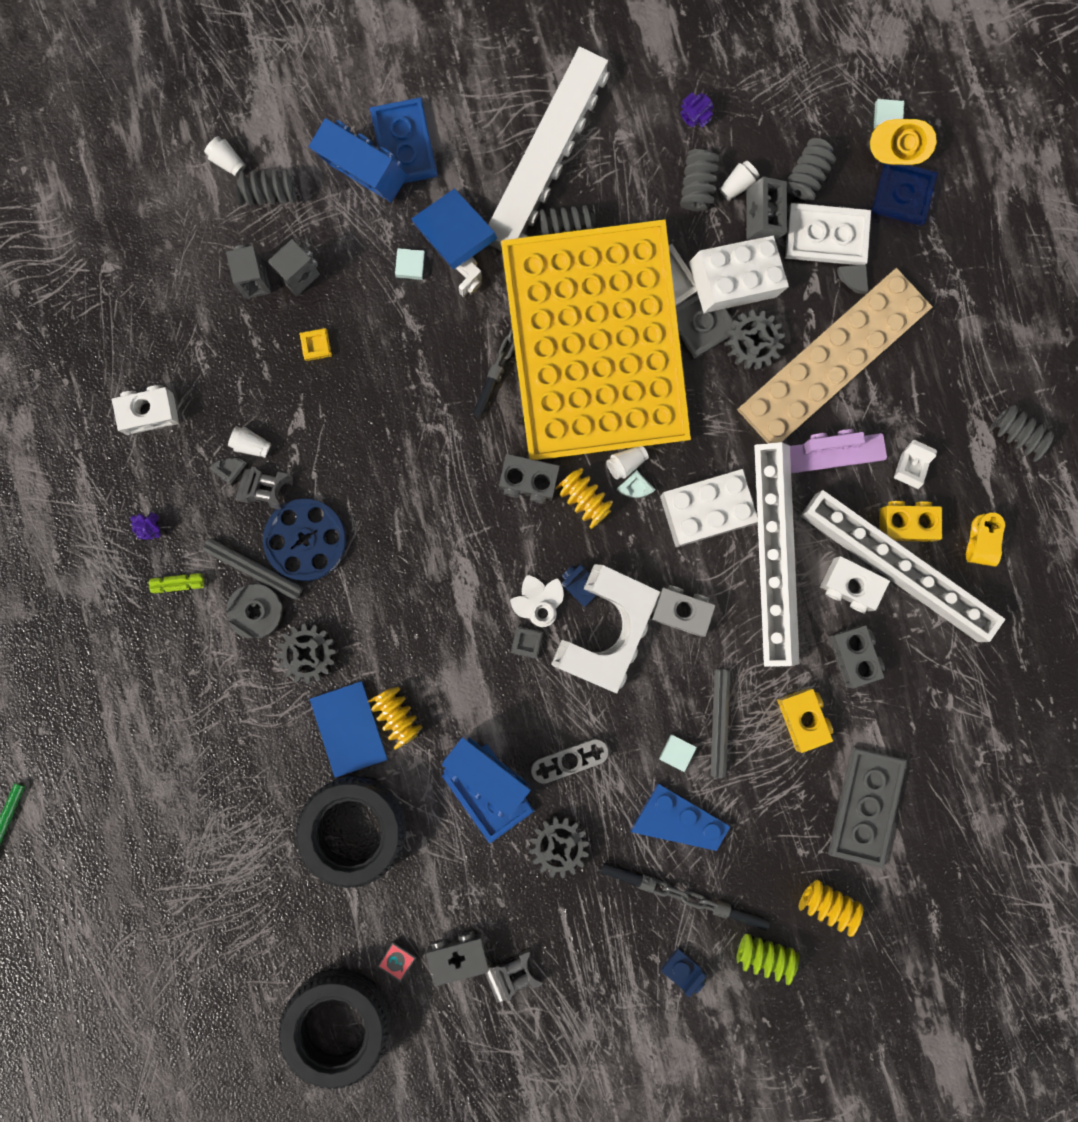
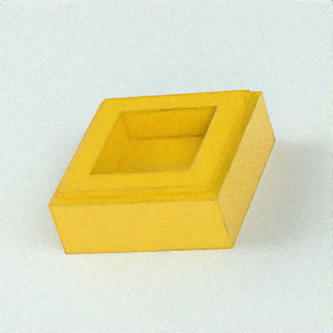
M326 328L300 333L305 361L332 356Z

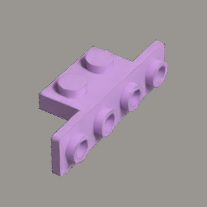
M854 429L837 432L838 436L828 437L827 433L811 435V439L804 444L790 446L791 474L884 461L887 459L884 436L882 433L864 436V432L854 433Z

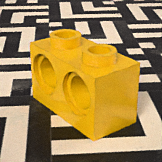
M890 501L888 506L879 509V530L894 541L934 542L942 540V507H934L932 502H915V506H905L904 501ZM894 514L901 518L902 524L900 528L895 527L892 523V516ZM921 515L926 516L929 524L927 528L922 527L919 523Z

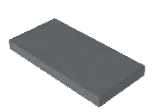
M851 747L828 855L884 869L907 760Z

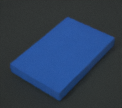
M422 97L369 107L378 149L380 147L387 149L395 155V159L403 164L401 168L408 175L404 183L438 177Z
M455 188L412 218L414 225L453 270L498 239L493 229Z
M363 681L310 698L335 778L388 760L374 713L371 710V704L368 702L369 698Z
M487 743L482 746L497 758ZM445 774L442 775L489 844L535 811L525 797L510 818L505 814L501 818L488 808L490 804L483 797L478 800L466 791L468 785L460 779L455 782Z

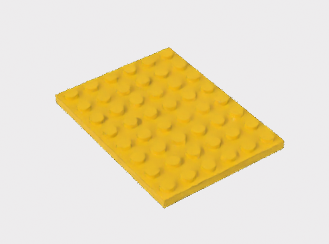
M666 220L501 240L529 459L541 460L691 440Z

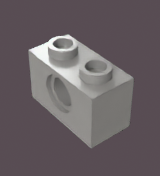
M668 585L667 589L661 588L655 611L652 613L650 620L705 637L715 605L709 603L710 598L699 594H694L693 598L683 595V589ZM680 602L686 603L690 608V613L686 618H682L677 614L676 608Z

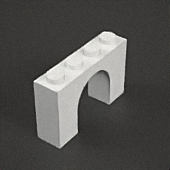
M594 564L584 590L612 602L617 607L622 617L620 637L612 647L602 652H590L562 640L551 665L617 693L626 682V671L629 664L637 656V646L640 638H643L648 630L647 622L651 613L655 611L660 591L604 565Z

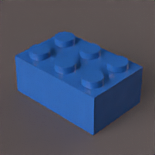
M325 118L308 147L327 164L392 203L408 176L401 168L403 164L395 159V155L383 147L378 149L364 135L360 133L356 135L351 132V129L341 121L336 120L333 123Z
M466 734L441 764L445 768L443 773L455 782L460 779L468 785L466 791L478 800L481 797L487 800L490 804L488 808L501 818L504 814L510 818L531 791V785Z

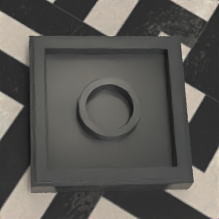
M698 294L676 306L679 338L693 360L731 338L725 335L726 331L733 330L730 325L733 319L727 309L703 313Z

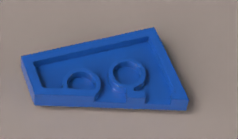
M657 783L630 831L632 833L717 851L730 826Z

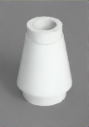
M218 136L215 137L204 151L208 155V160L235 177L239 176L240 171H243L246 167V164L242 162L226 139L222 140Z
M746 160L736 166L719 190L730 201L756 183L760 175L755 167Z
M235 426L228 446L234 448L233 451L266 458L271 443L244 426L242 428Z
M643 446L633 447L612 454L611 459L607 460V467L615 479L621 477L625 479L647 460L649 456Z

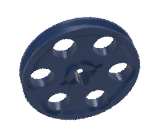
M312 499L289 501L281 506V510L276 509L268 519L263 533V547L270 564L284 576L300 581L316 580L333 571L340 563L346 548V531L339 516L327 505ZM314 508H321L324 513L323 519L318 523H313L309 519V514ZM287 511H294L297 516L296 522L292 525H285L282 521L283 514ZM329 530H336L339 533V540L336 544L329 545L325 542V534ZM301 534L306 536L311 534V538L308 540L309 546L304 544L298 545L301 541ZM276 535H282L285 539V545L280 550H274L271 547V540ZM323 554L327 557L328 563L324 569L318 570L314 567L313 560L317 555ZM291 557H297L300 560L301 565L296 572H289L286 568V562Z

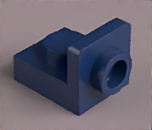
M582 564L577 568L572 565L562 575L565 579L562 582V586L585 607L596 596L584 590L590 574Z
M678 947L660 968L661 972L677 984L688 997L693 993L697 994L706 983L705 978L707 975L704 969Z

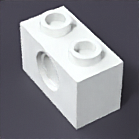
M162 385L150 386L147 388V391L140 393L136 391L122 392L120 397L112 398L117 429L125 435L179 424L173 392ZM146 403H150L148 413L141 415V407Z
M839 556L833 559L820 587L827 590L825 594L837 601H841L843 598L851 602V608L865 613L866 610L875 611L890 581ZM851 579L855 580L859 585L856 594L851 593L848 589V583Z

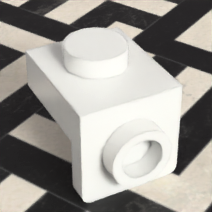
M473 257L455 268L466 278L459 285V293L463 297L468 293L473 294L482 284L481 270L476 267L477 262Z
M912 440L900 456L894 478L919 489L924 484L929 464L936 457L937 450Z

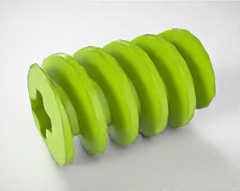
M744 934L738 948L736 962H743V971L745 972L750 965H753V973L755 975L763 968L765 978H769L773 971L775 972V981L777 982L780 981L782 975H785V983L790 985L797 973L800 955L799 952L795 953L793 948L788 947L784 950V946L781 944L773 946L771 941H765L763 944L762 939L759 937L754 938L752 941L750 934Z

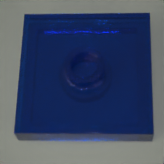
M883 163L871 213L923 226L926 223L938 172L911 165Z

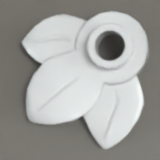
M527 575L522 585V596L514 597L510 600L512 608L518 616L530 618L536 626L547 627L556 619V608L563 601V587L559 579H554L544 586L537 578ZM544 608L548 611V616L545 619L538 617L539 609Z

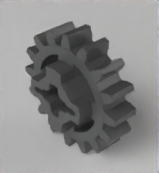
M750 310L747 316L744 313L738 316L739 322L733 320L730 323L733 330L726 331L725 335L731 337V340L727 341L725 346L732 347L728 356H737L735 360L736 365L743 361L745 362L744 369H749L753 364L755 370L761 369L762 363L766 367L771 365L770 358L775 360L780 357L776 350L784 348V345L779 343V339L784 338L785 334H778L777 330L782 325L781 323L776 325L772 323L775 316L772 315L766 319L765 311H760L756 316L755 311ZM753 322L749 331L741 330L745 324ZM753 335H756L755 339L759 341L756 345H754V340L750 339ZM739 343L741 344L742 348L744 349V352L741 350V348H740V346H739ZM760 349L768 350L764 356L756 358L759 355Z
M302 624L301 631L297 627H292V635L287 633L282 635L286 642L277 644L282 649V653L276 654V658L283 659V662L278 665L279 669L287 668L285 676L290 677L294 674V682L299 683L302 677H304L306 684L311 683L312 677L317 681H321L322 676L320 673L330 674L331 672L327 667L328 664H336V661L331 659V655L336 654L337 650L330 648L335 642L334 639L326 640L328 631L324 630L319 634V626L314 625L311 631H309L308 624ZM305 635L313 636V639H310L307 643H303L298 638ZM322 646L324 648V659L320 658V648ZM290 648L293 650V660H292V661H290V658H289V650H290ZM301 648H311L309 654L310 656H312L313 660L302 659L304 653L302 652ZM305 665H310L316 669L308 673L300 671Z
M553 816V823L551 824L544 819L543 829L539 827L534 828L538 836L530 837V842L536 844L535 847L529 848L530 854L537 855L533 859V864L541 863L540 872L543 873L549 869L550 877L552 878L556 872H560L561 877L565 878V871L567 870L573 875L576 874L574 866L583 867L584 863L581 857L589 856V853L583 849V847L589 845V841L581 839L586 834L585 830L577 831L578 822L575 821L569 825L568 817L566 816L562 822H558L557 816ZM556 829H565L571 833L567 835L557 833ZM546 835L549 840L548 845L541 851V841ZM554 838L560 844L566 843L564 845L565 857L559 850L553 851L555 848ZM578 843L577 853L572 859L570 855L571 848ZM552 859L559 860L563 865H555L548 861Z

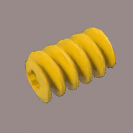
M580 468L568 475L555 489L563 487L560 493L561 497L571 495L567 503L569 505L578 503L575 512L579 513L585 510L582 520L593 519L589 526L590 529H593L611 512L609 509L613 501L610 500L603 503L602 500L605 493L602 492L596 495L595 491L598 485L595 484L588 487L587 484L591 477L587 476L581 479L580 476L583 469Z
M399 687L390 688L368 701H376L371 709L372 712L382 711L377 720H387V723L382 728L383 731L393 730L388 739L390 741L399 740L394 746L395 750L418 737V733L422 729V725L412 726L413 722L417 719L416 715H406L411 710V706L401 707L406 698L405 696H395L400 690Z
M819 880L813 881L806 888L799 902L800 911L806 905L809 906V916H812L816 910L819 911V921H823L828 916V926L831 927L838 921L837 930L840 932L847 926V935L849 937L854 936L860 926L863 915L862 903L859 901L853 902L849 896L843 897L840 891H833L832 887L828 885L823 886Z

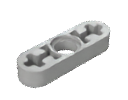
M591 739L538 758L532 765V776L537 782L544 784L599 765L607 759L608 748L603 741ZM596 744L598 748H603V751L599 753V759H595L594 756H588L585 758L588 763L582 765V757L577 751L578 749L583 748V753L591 751V745ZM567 753H573L578 759L577 765L572 769H567L562 765V757ZM557 757L558 767L562 773L556 774L555 768L548 771V777L546 778L542 774L537 775L536 771L539 770L540 763H544L545 766L554 765L551 759Z

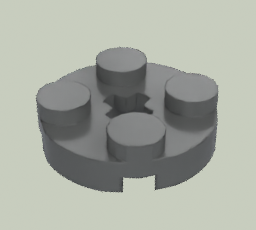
M260 584L243 586L238 588L228 600V622L230 627L242 637L264 638L272 634L282 621L283 603L280 601L277 593L267 586ZM257 604L260 605L261 616H255L251 619L249 617L251 615V612L248 610L249 607H256Z

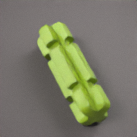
M200 573L190 574V576L164 577V579L151 578L149 580L151 593H163L164 590L167 592L189 590L190 587L191 589L204 587V576Z

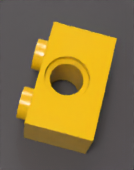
M806 688L777 699L796 751L803 753L833 742L830 735L834 733L829 719H824L821 711L824 705L818 692ZM809 711L813 716V721L811 725L805 727L801 722V718L805 712Z

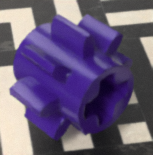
M691 92L683 100L681 105L683 110L680 114L690 127L699 124L703 128L711 120L713 115L711 110L714 106L705 94L700 93L695 96Z

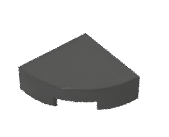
M866 265L843 266L837 269L840 280L854 292L860 294L868 292Z
M228 458L216 461L209 469L233 486L249 464L238 458Z

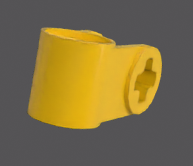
M997 513L978 515L973 519L966 550L967 562L995 567L999 564L1005 521L1002 516ZM986 521H987V524L991 525V529H990V530H989V527H986V526H985V522H986Z

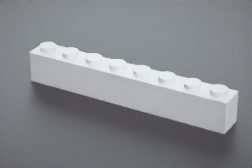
M579 46L488 224L498 238L489 245L502 251L501 240L527 237L525 232L528 226H534L539 212L536 211L541 202L545 203L551 191L549 185L552 179H558L563 167L560 163L564 156L568 157L575 143L572 141L575 133L580 134L586 122L584 116L587 110H593L598 98L596 92L599 86L603 88L608 80L610 72L607 71V59Z
M782 442L755 445L764 666H794L800 664L790 446Z
M824 490L816 493L800 516L977 642H990L1005 621L1002 616Z

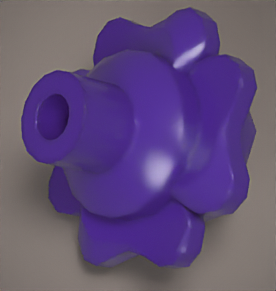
M150 512L147 517L139 514L130 518L132 521L131 526L133 527L132 532L136 534L138 539L152 540L154 537L159 538L161 536L159 532L160 527L156 525L159 517L155 513Z

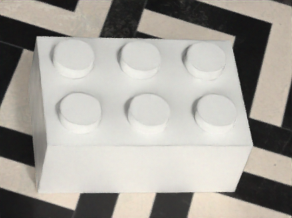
M774 235L700 250L689 262L703 313L776 298L789 287Z
M743 469L663 492L660 496L675 547L748 527L758 522Z

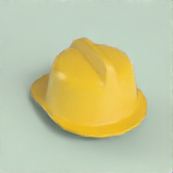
M917 119L886 120L875 128L870 139V148L874 157L886 164L913 165L921 163L930 157L936 146V134L932 126L925 121Z

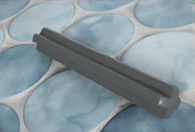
M207 539L203 546L204 552L292 599L297 600L303 591L302 586L214 539Z
M716 669L714 677L710 773L713 778H725L727 770L730 670Z

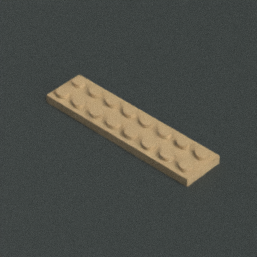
M897 268L894 269L737 409L738 412L768 444L781 443L932 308L931 304Z

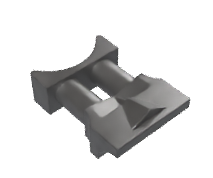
M256 467L245 469L235 500L245 503L257 502V500L266 501L271 508L281 510L282 507L278 502V493L282 486L290 482L291 479L287 473L277 472L275 477L262 474ZM264 485L273 488L272 491L261 490L260 487Z
M528 949L518 953L519 959L506 965L494 964L490 966L489 972L485 973L497 1003L510 1000L516 991L528 985H531L532 989L542 985V981L532 976L528 971L527 961L530 955ZM520 970H525V975L512 981L510 980V975Z

